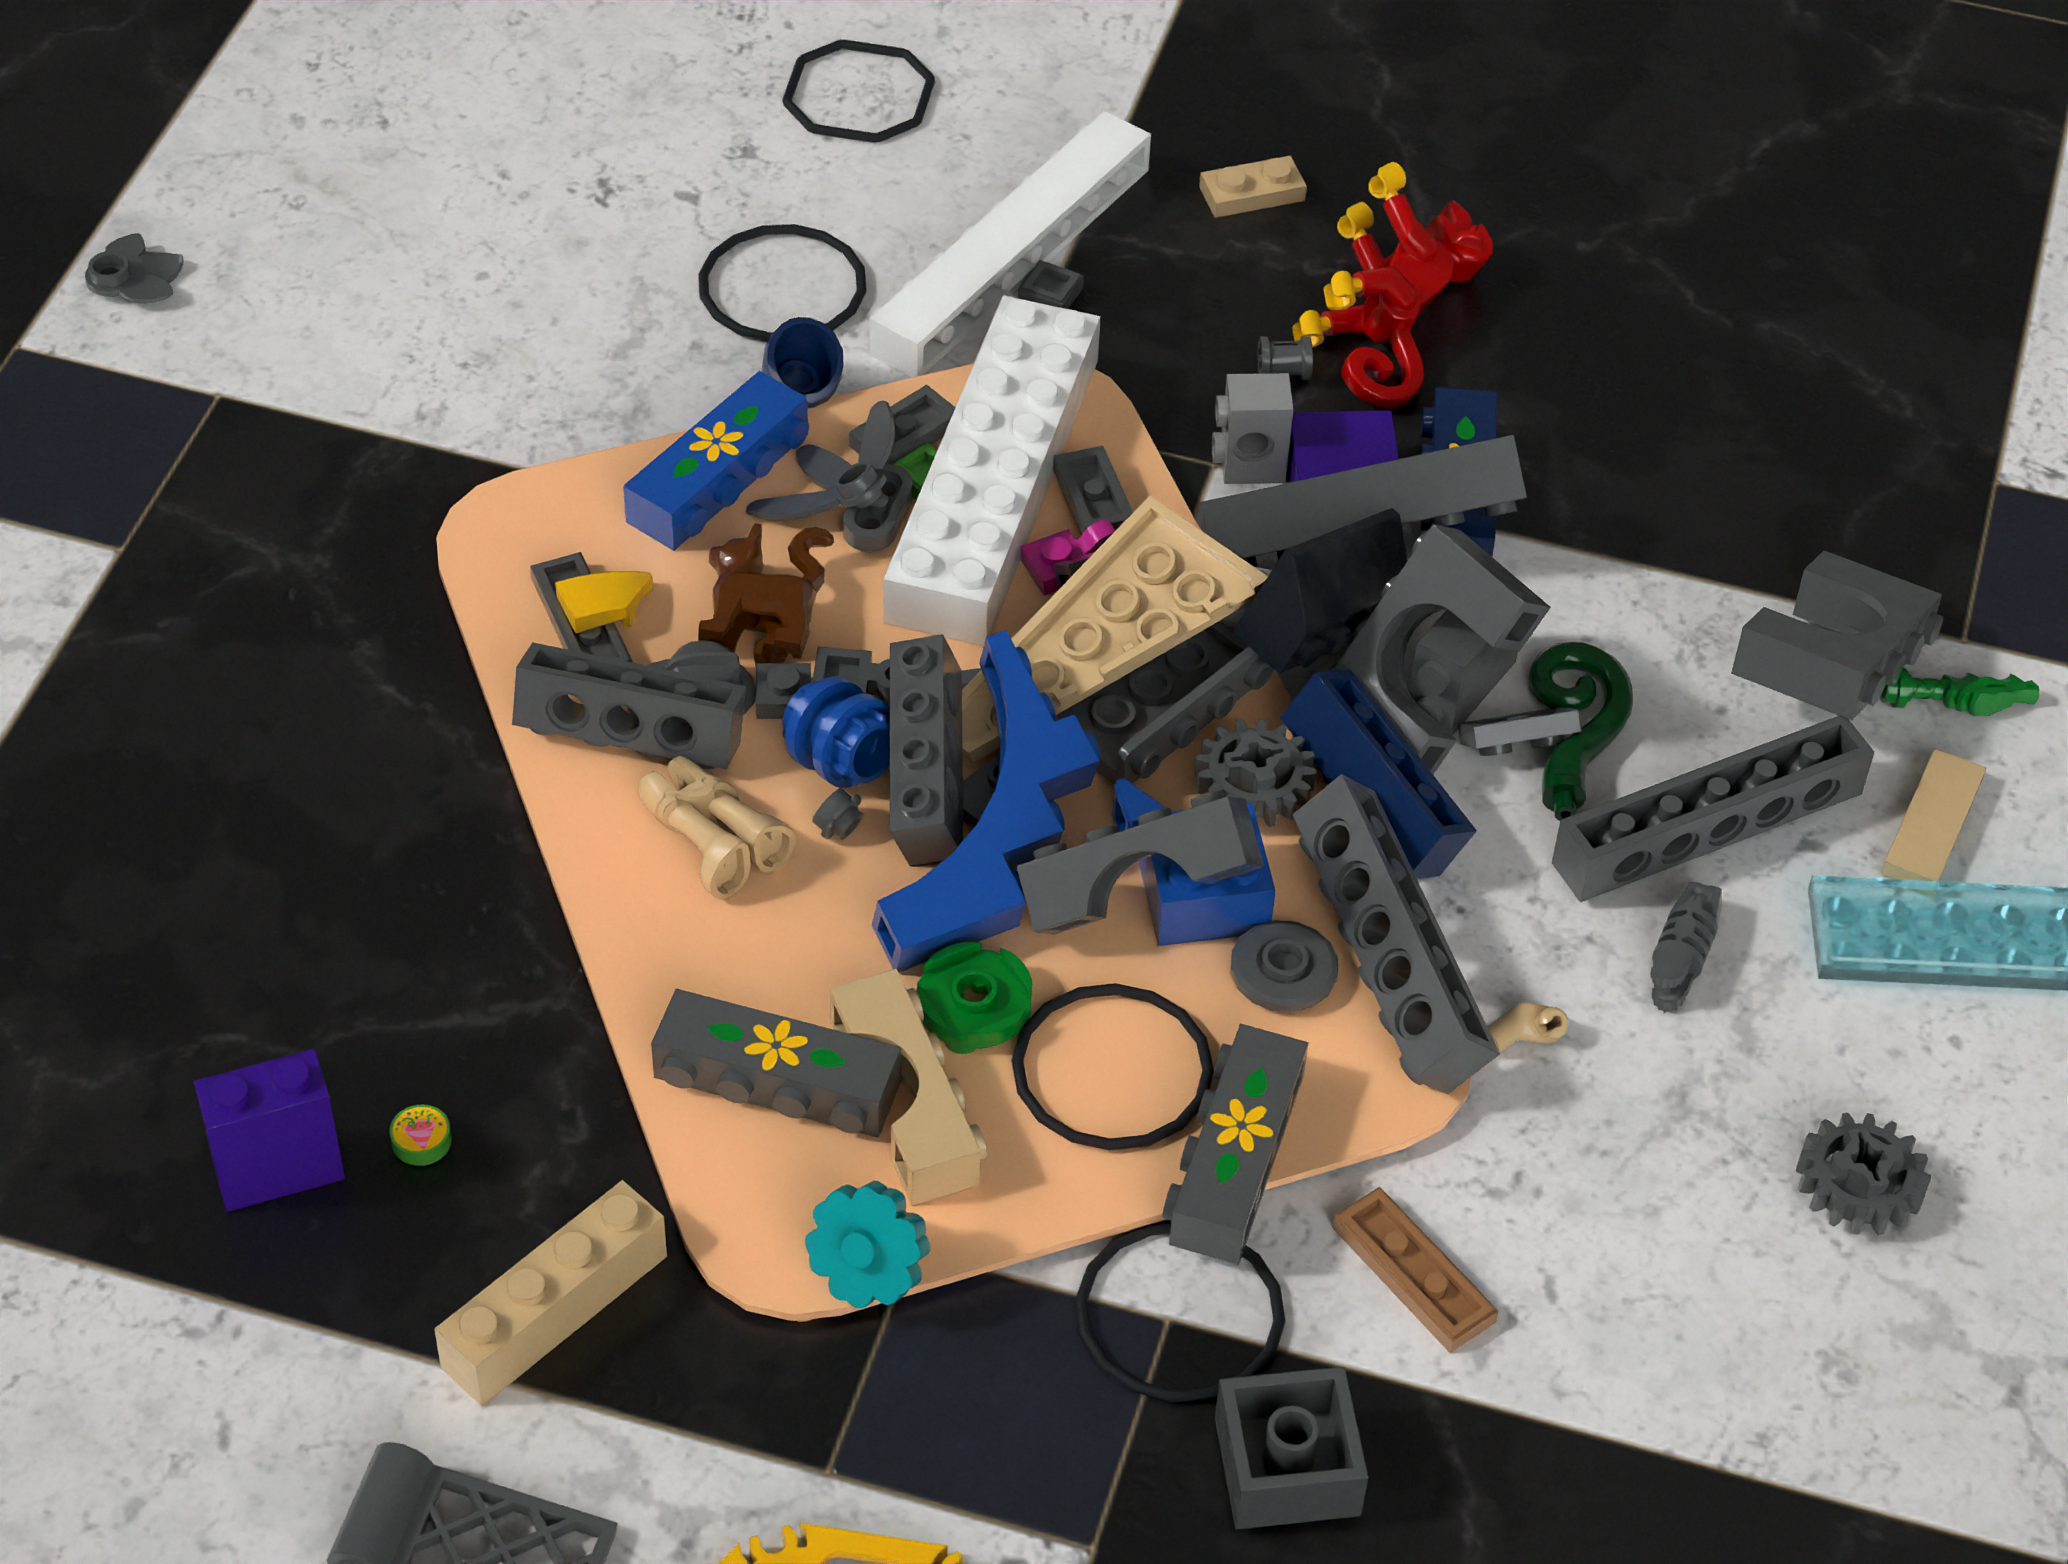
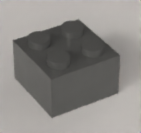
M1345 1367L1220 1379L1215 1423L1235 1529L1361 1516L1368 1474Z

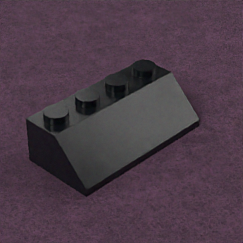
M1390 508L1286 549L1232 632L1279 674L1300 665L1306 668L1324 654L1329 653L1331 656L1337 654L1345 645L1352 643L1351 638L1355 629L1370 617L1381 601V594L1385 585L1398 575L1407 563L1400 514L1393 508Z

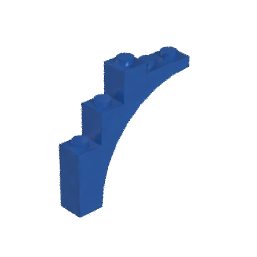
M1007 630L986 637L979 662L994 700L1000 734L999 776L995 791L977 825L947 859L917 882L877 901L872 927L892 968H897L898 972L927 962L933 954L947 946L968 941L979 942L1020 925L1026 907V900L1016 866L1035 860L1033 855L1035 850L1060 843L1063 831L1065 830V822L1062 812L1054 800L1090 787L1100 762V750L1096 739L1091 732L1083 731L1075 714L1056 721V713L1051 699L1045 692L1039 693L1031 678L1032 669L1026 652L1020 646L1015 647Z

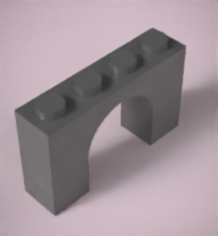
M1433 524L1428 531L1424 532L1416 540L1412 547V555L1401 572L1385 585L1381 594L1382 599L1370 617L1355 629L1351 638L1352 643L1340 661L1328 669V671L1348 669L1352 671L1433 775L1453 748L1457 739L1416 703L1407 688L1403 667L1404 655L1408 641L1415 629L1430 615L1448 609L1492 647L1520 652L1551 608L1461 530Z
M1823 551L1804 569L1793 615L1833 631L1810 625L1763 607L1742 628L1731 674L1853 720L1868 704L1874 706L1878 702L1887 684L1893 686L1897 682L1906 664L1914 665L1925 644L1933 645L1943 623V616L1937 614L1942 594Z

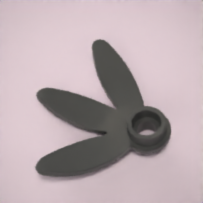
M884 400L879 401L870 409L862 438L858 463L851 465L840 456L810 444L804 445L797 450L796 456L803 471L816 485L825 489L824 491L755 500L747 506L746 513L764 519L793 520L825 512L840 504L843 507L855 506L857 509H862L877 501L882 495L883 491L881 488L886 482V476L882 468L889 458L895 439V423L889 403Z

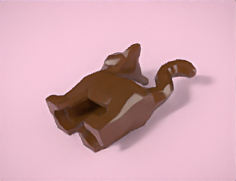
M755 523L747 538H733L723 546L712 547L710 550L709 564L717 571L719 578L713 588L712 595L714 615L712 619L700 621L698 641L717 642L735 653L743 631L749 630L766 633L764 639L755 642L753 650L755 665L761 663H784L790 653L792 658L801 659L810 635L809 622L811 621L812 607L825 579V568L809 553V549L832 546L834 537L829 531L819 527L805 528L793 537L788 546L790 562L804 574L803 577L761 574L760 572L764 567L761 549L762 527L761 524Z

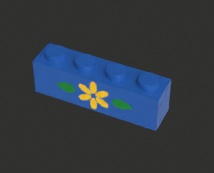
M758 371L623 485L626 523L673 551L689 537L698 535L711 518L724 507L731 506L738 499L741 492L757 478L766 476L779 459L791 449L798 448L804 442L809 431L807 397L765 373Z

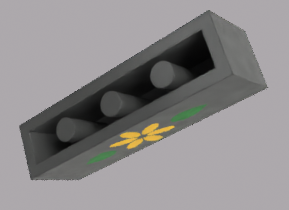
M677 988L651 1042L653 1072L656 1079L664 1080L666 1083L677 1088L685 1089L690 1087L717 1094L733 1103L747 1102L777 1110L782 1115L797 1119L803 1117L826 1123L851 1134L863 1133L879 1138L901 1083V1047Z
M1240 1023L1233 1044H1222L1213 1075L1214 1078L1220 1079L1216 1091L1205 1090L1198 1111L1197 1124L1203 1125L1199 1138L1194 1136L1188 1137L1183 1150L1180 1170L1186 1172L1182 1185L1171 1184L1164 1204L1162 1218L1171 1220L1169 1245L1233 1264H1240L1304 1077L1309 1042Z

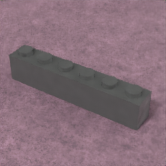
M1514 435L1207 500L1200 502L1207 535L1253 567H1257L1256 556L1276 552L1279 561L1285 550L1390 508H1393L1400 514L1403 535L1413 533L1411 523L1432 519L1433 524L1450 526L1465 522L1463 512L1484 508L1486 517L1517 511L1515 501L1525 499L1527 496Z

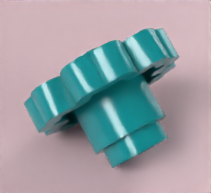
M871 1181L859 1189L846 1184L832 1191L826 1200L815 1206L813 1218L818 1228L807 1234L805 1245L810 1254L809 1263L811 1270L817 1275L829 1277V1291L834 1298L847 1301L852 1306L861 1309L875 1300L884 1305H891L920 1283L922 1272L917 1262L928 1255L930 1243L925 1235L926 1225L924 1219L918 1214L906 1212V1198L901 1191L887 1188L886 1185L879 1181Z

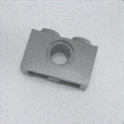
M1289 373L1227 374L1225 395H1217L1215 401L1216 426L1222 427V431L1213 432L1212 459L1213 463H1222L1224 484L1285 483L1293 418Z

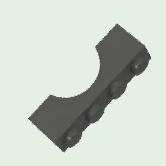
M1213 791L1192 798L1190 800L1192 808L1172 814L1170 808L1158 809L1137 817L1139 826L1121 832L1118 826L1103 827L1085 834L1087 843L1067 849L1066 843H1057L1035 850L1033 852L1035 860L1016 866L1034 932L1055 935L1106 918L1109 896L1119 876L1130 865L1148 856L1165 855L1178 863L1192 881L1208 884L1264 867L1246 800L1229 796L1225 797L1224 791Z

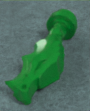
M1903 668L1897 682L1893 686L1887 684L1884 687L1880 700L1882 703H1890L1893 708H1904L1912 698H1932L1933 700H1943L1944 707L1947 708L1956 707L1958 711L1969 710V714L1973 716H1990L2011 707L2013 703L2034 705L2039 698V686L2033 680L2024 682L2013 674L2001 680L1987 676L1980 678L1971 673H1966L1962 678H1955L1945 674L1940 680L1935 678H1912L1911 674H1908L1907 669Z

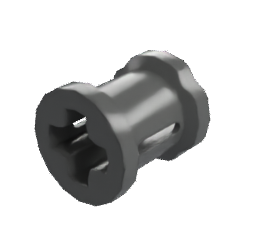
M1268 336L1260 337L1257 347L1258 374L1289 373V376H1300L1302 380H1311L1313 370L1311 337L1301 336L1299 341H1270Z

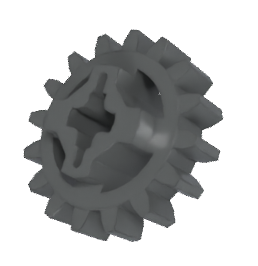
M1242 719L1236 720V728L1232 733L1221 726L1216 728L1215 741L1204 739L1201 754L1196 756L1195 777H1197V794L1224 791L1225 797L1229 796L1246 800V803L1252 802L1256 818H1263L1269 827L1275 826L1276 815L1279 813L1292 820L1294 818L1292 814L1296 812V806L1302 807L1309 801L1310 791H1314L1317 771V769L1313 768L1315 755L1312 751H1303L1304 738L1298 736L1290 740L1287 739V726L1283 724L1277 727L1274 732L1266 730L1267 725L1264 719L1258 720L1256 728H1248Z
M1842 1113L1838 1127L1829 1120L1824 1119L1821 1121L1817 1134L1809 1132L1806 1136L1796 1166V1172L1802 1174L1798 1189L1800 1193H1814L1809 1207L1813 1212L1821 1211L1825 1208L1831 1212L1829 1225L1834 1227L1842 1219L1851 1221L1853 1234L1859 1235L1863 1224H1871L1877 1235H1883L1889 1220L1897 1227L1903 1228L1907 1223L1910 1213L1916 1215L1919 1213L1931 1180V1175L1924 1172L1928 1157L1922 1153L1912 1154L1916 1138L1913 1135L1905 1136L1901 1139L1894 1135L1897 1127L1896 1122L1890 1121L1884 1128L1875 1126L1873 1114L1867 1113L1863 1123H1855L1849 1113ZM1832 1154L1831 1161L1825 1162V1160ZM1901 1185V1188L1893 1194L1895 1186Z

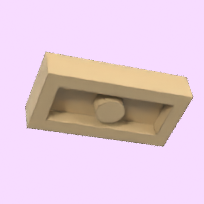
M1291 156L1200 172L1199 188L1215 218L1305 201L1307 189Z

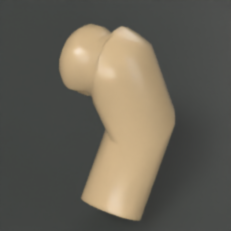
M1520 1003L1487 1027L1501 1053L1517 1040L1542 1044L1556 1042L1567 1032L1569 1021L1566 1013L1558 1007H1549L1535 1003Z

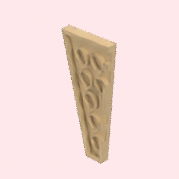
M1150 495L1011 640L1015 647L1020 646L1026 652L1032 669L1031 678L1039 693L1045 692L1049 696L1057 715L1253 601L1268 576ZM982 670L962 689L963 756L972 763L1000 748V734L994 700Z

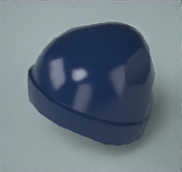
M796 317L782 323L773 332L765 345L762 372L807 397V408H814L827 402L836 392L842 379L844 363L843 348L835 332L825 323L808 317Z

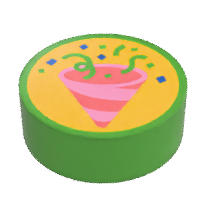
M410 1106L399 1112L390 1125L392 1149L395 1155L407 1164L415 1166L432 1164L444 1157L450 1149L452 1136L449 1120L440 1109L434 1106Z

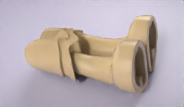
M680 755L672 759L668 765L670 777L676 788L658 771H651L640 778L638 783L639 795L647 809L666 828L680 832L688 837L703 853L699 873L704 888L716 899L724 900L730 898L742 889L748 879L751 862L760 871L770 873L783 866L792 855L796 842L793 829L776 817L757 812L740 802L739 795L732 785L718 777L712 776L686 757ZM717 818L725 823L737 836L717 825Z

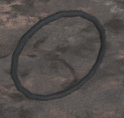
M797 224L762 225L734 234L709 253L699 271V297L713 319L738 335L768 342L773 332L742 326L720 312L709 295L708 276L717 259L738 243L763 235L796 234L821 240L843 253L855 270L857 290L848 307L832 320L825 323L832 331L856 313L867 292L865 267L849 245L826 231Z
M1117 983L1077 987L1044 1003L1020 1030L1011 1060L1017 1093L1039 1123L1070 1142L1109 1151L1150 1146L1183 1130L1198 1113L1206 1089H1210L1214 1074L1207 1037L1186 1010L1154 991ZM1110 995L1152 1003L1177 1018L1197 1044L1202 1073L1195 1098L1176 1120L1146 1135L1110 1139L1071 1129L1045 1112L1028 1089L1023 1060L1031 1034L1051 1012L1082 998Z
M1171 1222L1149 1224L1114 1238L1087 1265L1075 1298L1079 1336L1098 1367L1130 1391L1171 1403L1216 1399L1219 1384L1210 1388L1171 1390L1139 1381L1107 1358L1091 1332L1087 1300L1097 1272L1120 1249L1152 1235L1170 1234ZM1247 1245L1242 1257L1253 1265L1269 1290L1273 1323L1264 1350L1241 1374L1232 1378L1256 1376L1275 1356L1286 1322L1279 1283L1260 1254Z

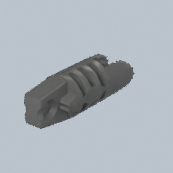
M1689 882L1668 915L1667 922L1663 927L1653 952V967H1651L1650 972L1652 983H1654L1651 993L1654 1006H1657L1658 1010H1662L1664 1013H1672V1011L1678 1010V1007L1683 1005L1693 980L1701 974L1708 952L1718 931L1722 906V889L1720 887Z

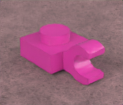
M1101 520L1090 525L1077 539L1067 529L1022 545L1021 561L1043 596L1059 590L1052 564L1095 552L1116 530L1109 520Z

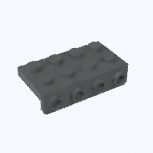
M1218 621L1057 714L1056 721L1075 714L1083 731L1091 732L1098 744L1100 762L1096 771L1113 784L1116 783V779L1125 778L1133 784L1140 777L1147 778L1152 775L1161 761L1178 747L1181 749L1187 747L1195 739L1198 732L1212 720L1225 717L1234 707L1236 701L1250 690H1258L1264 686L1274 669L1235 635L1232 630Z

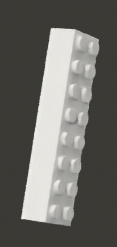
M1002 296L884 576L883 623L934 635L943 634L947 638L984 646L986 637L992 633L1021 559V546L1025 545L1028 541L1054 474V455L1062 454L1098 362L1101 316Z

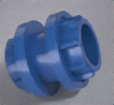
M840 676L810 682L802 686L791 697L785 708L782 724L786 749L793 760L805 768L815 770L822 779L839 788H848L874 781L890 766V707L885 702L871 694H864L859 686Z

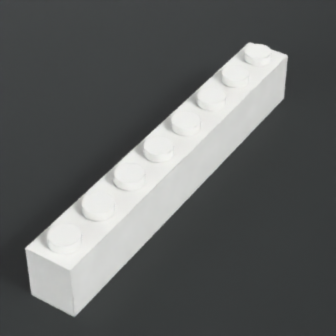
M1103 111L1091 123L1083 125L1073 139L1061 149L1055 150L1047 162L1033 174L1025 176L1012 193L1004 200L997 201L990 212L977 224L969 226L963 232L961 238L945 252L938 253L932 263L916 278L909 279L901 291L889 302L874 310L868 322L870 355L911 378L928 372L998 308L1003 295L1010 297L1018 290L1039 260L1050 261L1149 170L1151 134L1106 111Z

